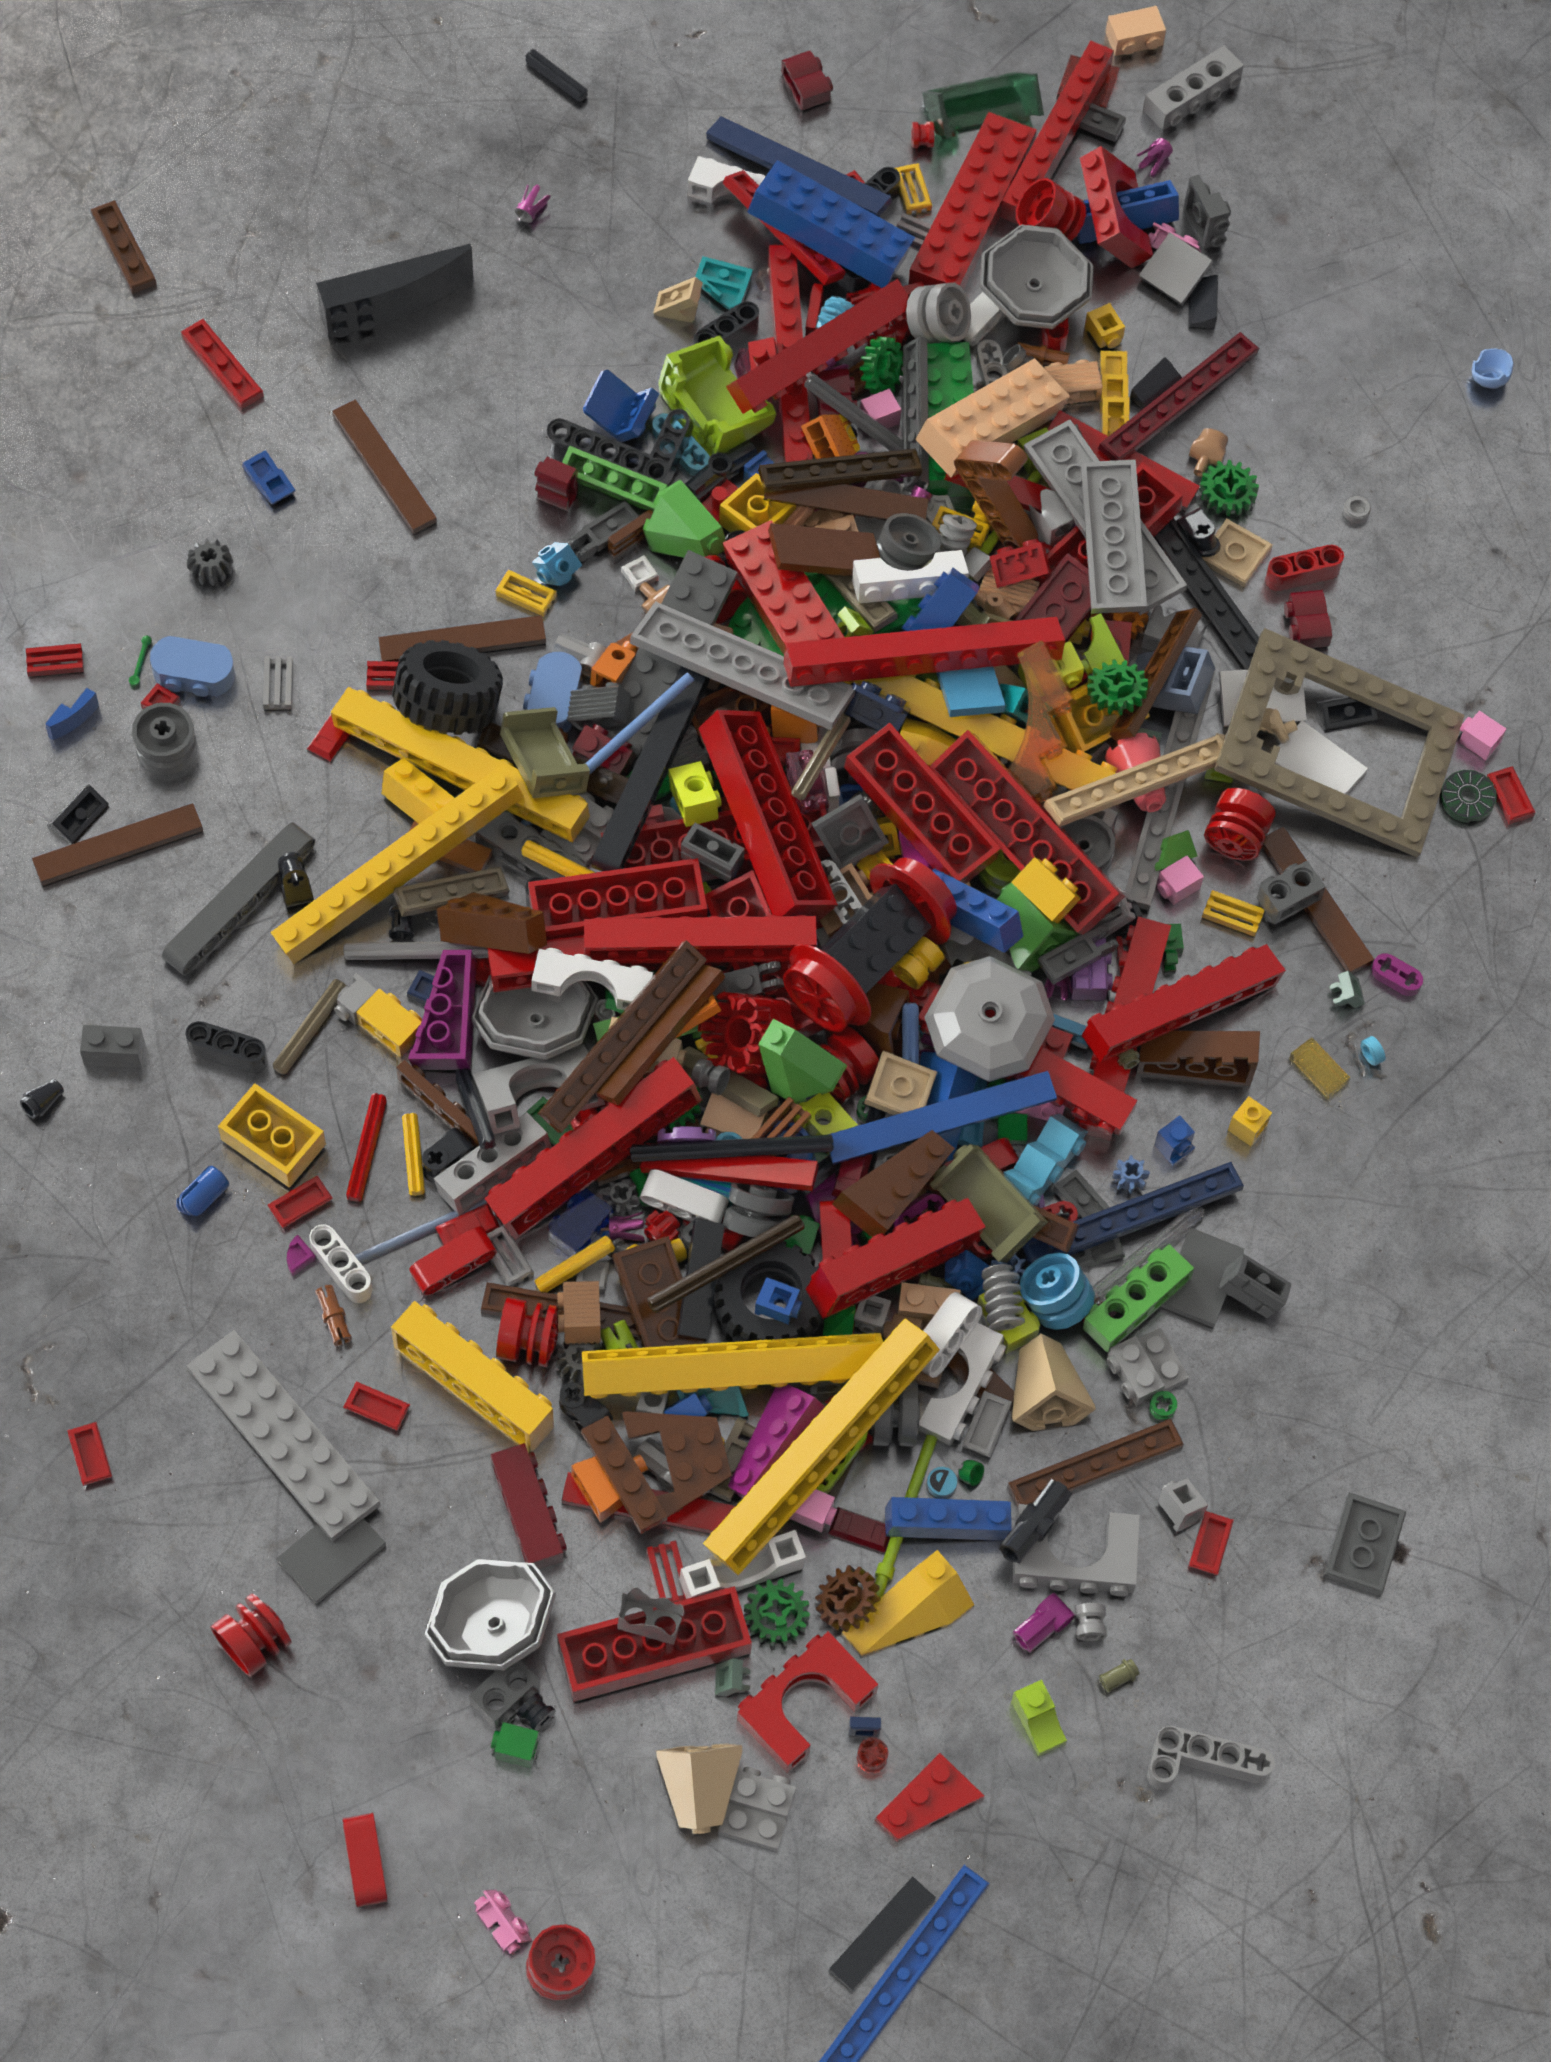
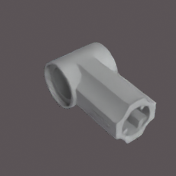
M562 633V635L558 636L552 652H565L574 656L581 664L582 674L591 678L592 667L607 647L597 642L587 644Z
M649 1437L641 1443L633 1457L640 1454L648 1470L657 1477L659 1483L669 1492H674L664 1448Z

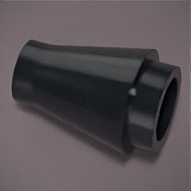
M52 1079L50 1082L24 1093L23 1098L20 1100V1105L30 1118L42 1117L56 1099L64 1093V1089L56 1079Z

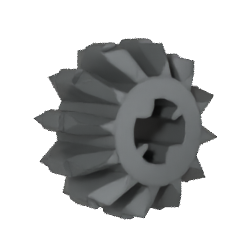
M206 538L203 545L195 542V549L189 550L186 565L193 580L199 578V582L202 585L210 581L212 586H214L215 580L218 579L224 582L226 579L225 575H231L233 556L230 554L227 545L221 546L218 539L214 543H210Z
M564 1341L563 1346L565 1349L557 1350V1357L560 1359L556 1361V1368L562 1369L560 1372L562 1379L570 1377V1382L575 1383L577 1380H581V1384L584 1386L583 1364H578L577 1358H582V1351L601 1350V1344L595 1343L591 1345L590 1342L587 1344L583 1342L581 1344H566Z

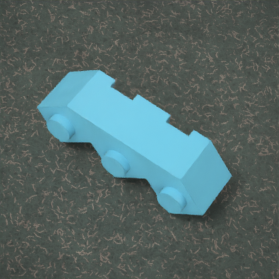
M1061 1114L1050 1116L1037 1141L1028 1143L1015 1167L1005 1171L1004 1174L1031 1204L1037 1206L1041 1196L1052 1183L1055 1184L1059 1180L1064 1168L1071 1159L1082 1152L1086 1145L1084 1138L1088 1131Z

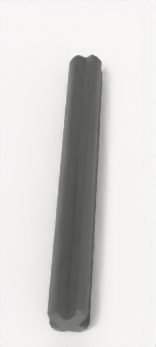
M812 374L808 377L804 384L805 388L889 451L904 450V441L817 375Z

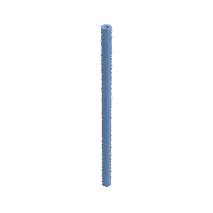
M688 672L685 673L585 764L589 767L590 774L695 681ZM525 819L520 821L525 826L534 825L533 823Z

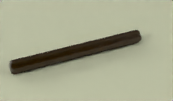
M793 1215L647 1299L649 1307L653 1312L658 1313L799 1233L805 1228L802 1219L797 1215Z

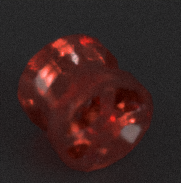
M878 1738L865 1739L858 1748L857 1764L862 1771L868 1774L879 1773L887 1764V1745Z

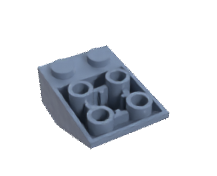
M1184 647L1152 707L1198 714L1215 671L1209 651ZM1155 651L1138 654L1135 661L1138 671L1145 670Z

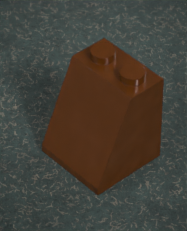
M876 983L866 993L871 1006V1018L864 1025L848 1024V1027L854 1029L867 1041L878 1059H880L883 1051L900 1057L902 1053V1009L905 1003H910L909 990Z

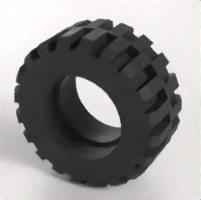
M429 640L424 644L420 642L409 647L400 656L392 697L400 713L405 718H410V721L415 725L420 724L426 730H436L441 734L454 733V735H462L464 732L471 734L477 730L484 729L494 720L502 691L503 676L495 661H491L488 655L479 653L478 649L474 647L469 648L459 642H456V644L449 643L447 640H441L440 642Z
M783 1241L719 1277L715 1285L714 1308H716L715 1316L717 1323L722 1325L721 1331L726 1338L732 1337V1342L816 1337L818 1329L822 1328L824 1319L805 1290L811 1281L812 1274L819 1268V1266L815 1267L816 1260L810 1254L803 1256V1249L794 1245L793 1248L786 1247L787 1242ZM767 1277L785 1282L789 1286L799 1289V1301H802L803 1304L797 1319L791 1317L789 1324L775 1319H765L753 1314L743 1302L745 1290L753 1283L764 1280Z

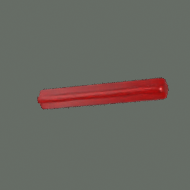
M373 1093L370 1098L346 1192L347 1199L350 1201L360 1202L363 1197L387 1102L386 1096L383 1094Z

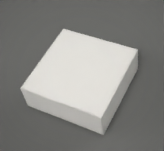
M645 555L621 567L622 574L635 592L640 590L639 588L642 583L648 582L652 584L659 580V575Z

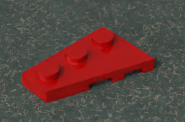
M939 1753L876 1816L875 1821L899 1842L930 1826L932 1823L984 1799L985 1795Z

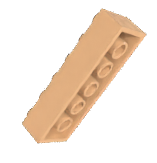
M1034 358L928 418L915 440L952 478L959 474L955 468L954 460L970 441L1012 443L1054 419L1058 411L1063 409L1070 395Z

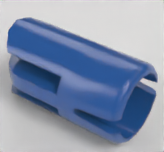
M208 1166L180 1194V1197L176 1200L178 1211L190 1216L202 1214L229 1187L228 1179L216 1167Z

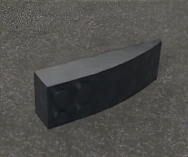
M471 244L316 283L319 312L328 339L344 337L347 334L361 330L367 331L373 327L398 320L450 295L474 279Z

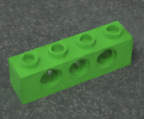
M569 446L562 463L578 470V484L618 500L627 501L628 504L646 511L651 509L654 512L656 505L653 503L657 493L668 487L667 484Z
M1170 1244L1163 1250L1160 1248L1156 1249L1148 1257V1263L1141 1269L1139 1267L1134 1268L1126 1277L1127 1282L1121 1287L1118 1285L1114 1286L1106 1294V1300L1099 1306L1094 1304L1090 1312L1085 1316L1083 1329L1107 1353H1109L1111 1347L1118 1345L1191 1280L1194 1267ZM1153 1274H1159L1164 1278V1280L1161 1282L1154 1281L1150 1276ZM1139 1293L1143 1296V1299L1134 1300L1129 1294ZM1111 1311H1117L1123 1317L1120 1319H1114L1110 1317L1108 1313Z

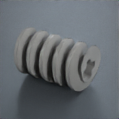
M944 515V524H941L939 528L941 532L939 533L941 546L938 552L962 550L965 556L977 524L965 516Z
M998 1264L982 1270V1278L985 1280L983 1282V1289L986 1291L984 1299L988 1302L985 1306L987 1313H989L987 1315V1322L990 1324L988 1327L992 1330H1010L1025 1323L1024 1318L1016 1317V1315L1023 1313L1024 1309L1021 1306L1014 1305L1022 1302V1296L1013 1295V1293L1021 1290V1286L1012 1283L1019 1280L1020 1275L1011 1272L1013 1269L1011 1265Z

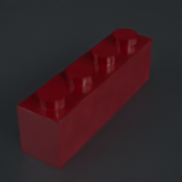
M525 1443L490 1454L491 1465L525 1563H533L540 1570L563 1562V1551L567 1550L562 1533L556 1534L553 1525L557 1523L556 1514L552 1505L548 1507L546 1505L544 1496H547L548 1492L543 1478L537 1479L534 1469L538 1468V1463L534 1452H528Z

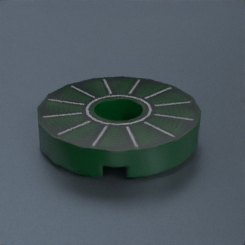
M1461 770L1454 772L1445 780L1440 792V798L1444 811L1453 819L1465 823L1476 820L1478 822L1491 814L1496 803V790L1493 783L1484 774L1475 770ZM1463 792H1470L1475 796V800L1466 801L1462 798L1461 794Z

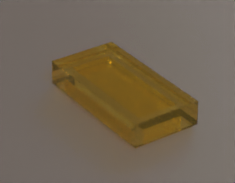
M1312 1037L1290 1054L1292 1061L1327 1098L1350 1080L1346 1072Z

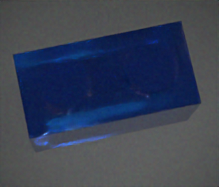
M587 1188L580 1195L577 1193L573 1195L567 1203V1210L561 1216L556 1215L548 1226L549 1242L569 1257L591 1245L602 1233L601 1228L608 1226L609 1217H613V1208Z

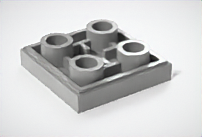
M1169 232L1141 271L1139 277L1177 303L1183 305L1213 264V261Z

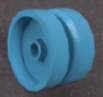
M1052 1253L1035 1260L1026 1268L1020 1279L1022 1298L1037 1316L1039 1322L1046 1328L1055 1330L1069 1328L1079 1323L1090 1312L1094 1304L1095 1292L1087 1276L1083 1274L1078 1262L1069 1254Z

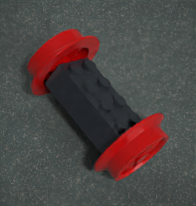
M900 858L893 865L886 863L876 865L871 870L869 878L874 895L820 949L807 944H798L791 949L789 955L791 967L783 975L784 986L796 1006L813 1022L833 1032L844 1030L848 1024L858 1026L866 1024L871 1018V1006L866 993L922 936L931 940L935 945L943 944L950 938V921L957 913L955 899L939 876L924 864L911 858Z

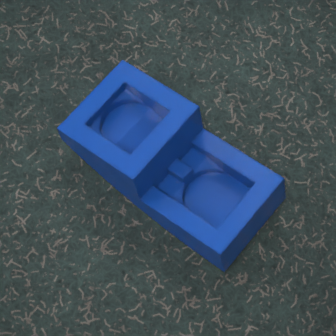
M266 450L243 462L242 467L272 505L295 492V488L281 468L278 469Z
M86 688L71 708L61 703L45 723L48 737L52 740L62 737L85 722L99 707L96 693Z

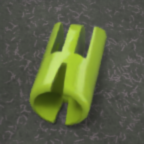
M625 1320L613 1324L618 1340L610 1327L601 1330V1339L606 1350L627 1349L625 1346L627 1344H630L631 1348H639Z

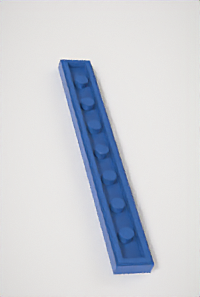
M1045 1071L828 1134L832 1135L834 1139V1149L829 1154L832 1164H839L914 1142L931 1130L937 1134H942L1055 1101L1057 1096L1049 1072Z
M963 1865L819 2062L861 2061L987 1889L989 1882L966 1865Z

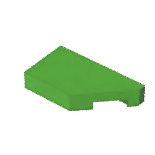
M1189 830L1162 840L1160 847L1162 852L1159 862L1155 864V870L1167 868L1185 856H1188L1190 859L1198 856Z

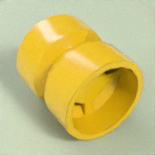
M922 936L891 969L906 985L913 989H919L928 979V971L934 972L945 960V956L937 945Z

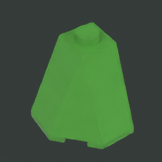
M681 480L657 493L653 503L656 505L651 519L647 518L643 526L649 549L652 552L685 557L687 551L690 550L706 557L718 555L724 551L723 542L726 539L722 526Z
M1012 883L1004 886L1000 896L996 899L1019 911L1023 937L1009 949L1014 965L1019 970L1035 971L1040 968L1037 963L1038 958L1080 935L1064 918L1058 924L1051 921Z
M775 1019L772 1020L759 1042L771 1091L785 1100L790 1097L796 1104L807 1101V1097L820 1093L823 1095L833 1091L847 1067L845 1063L797 1030Z

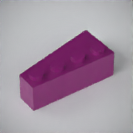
M472 950L442 951L433 979L432 991L424 1007L425 1012L421 1025L418 1026L415 1035L416 1040L413 1050L411 1049L408 1057L412 1066L415 1064L421 1070H457L463 1068L471 1070L473 1023L471 1018L475 1005L477 961Z
M789 1384L783 1387H775L728 1487L743 1499L825 1406L815 1397Z

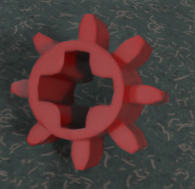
M655 1210L645 1219L647 1227L644 1229V1233L650 1241L669 1236L670 1241L679 1238L677 1236L679 1234L677 1229L680 1227V1224L669 1211L665 1210L659 1214Z

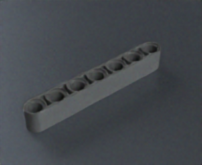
M294 822L285 826L166 945L161 958L182 975H187L193 971L281 882L278 869L279 858L288 852H295L304 859L313 849L316 840Z

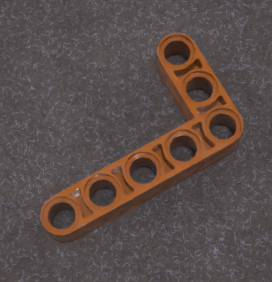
M972 440L954 460L955 468L1003 546H1012L1013 549L1023 547V542L1037 539L1038 532L1007 481H1010L1028 460V457L1024 450L1015 444Z

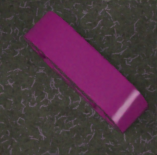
M1382 953L1374 959L1371 973L1375 979L1405 996H1414L1420 991L1423 984V976L1416 968L1388 953ZM1388 964L1389 969L1385 972L1380 970L1381 966ZM1409 978L1414 979V982L1410 986H1407L1405 984L1406 980H1408Z
M925 1193L919 1196L905 1208L893 1223V1227L895 1228L904 1223L903 1218L905 1216L910 1219L915 1216L917 1218L921 1216V1212L928 1207V1200L937 1202L934 1205L935 1212L940 1211L941 1207L945 1205L944 1199L934 1193ZM917 1218L912 1220L910 1224L916 1222Z

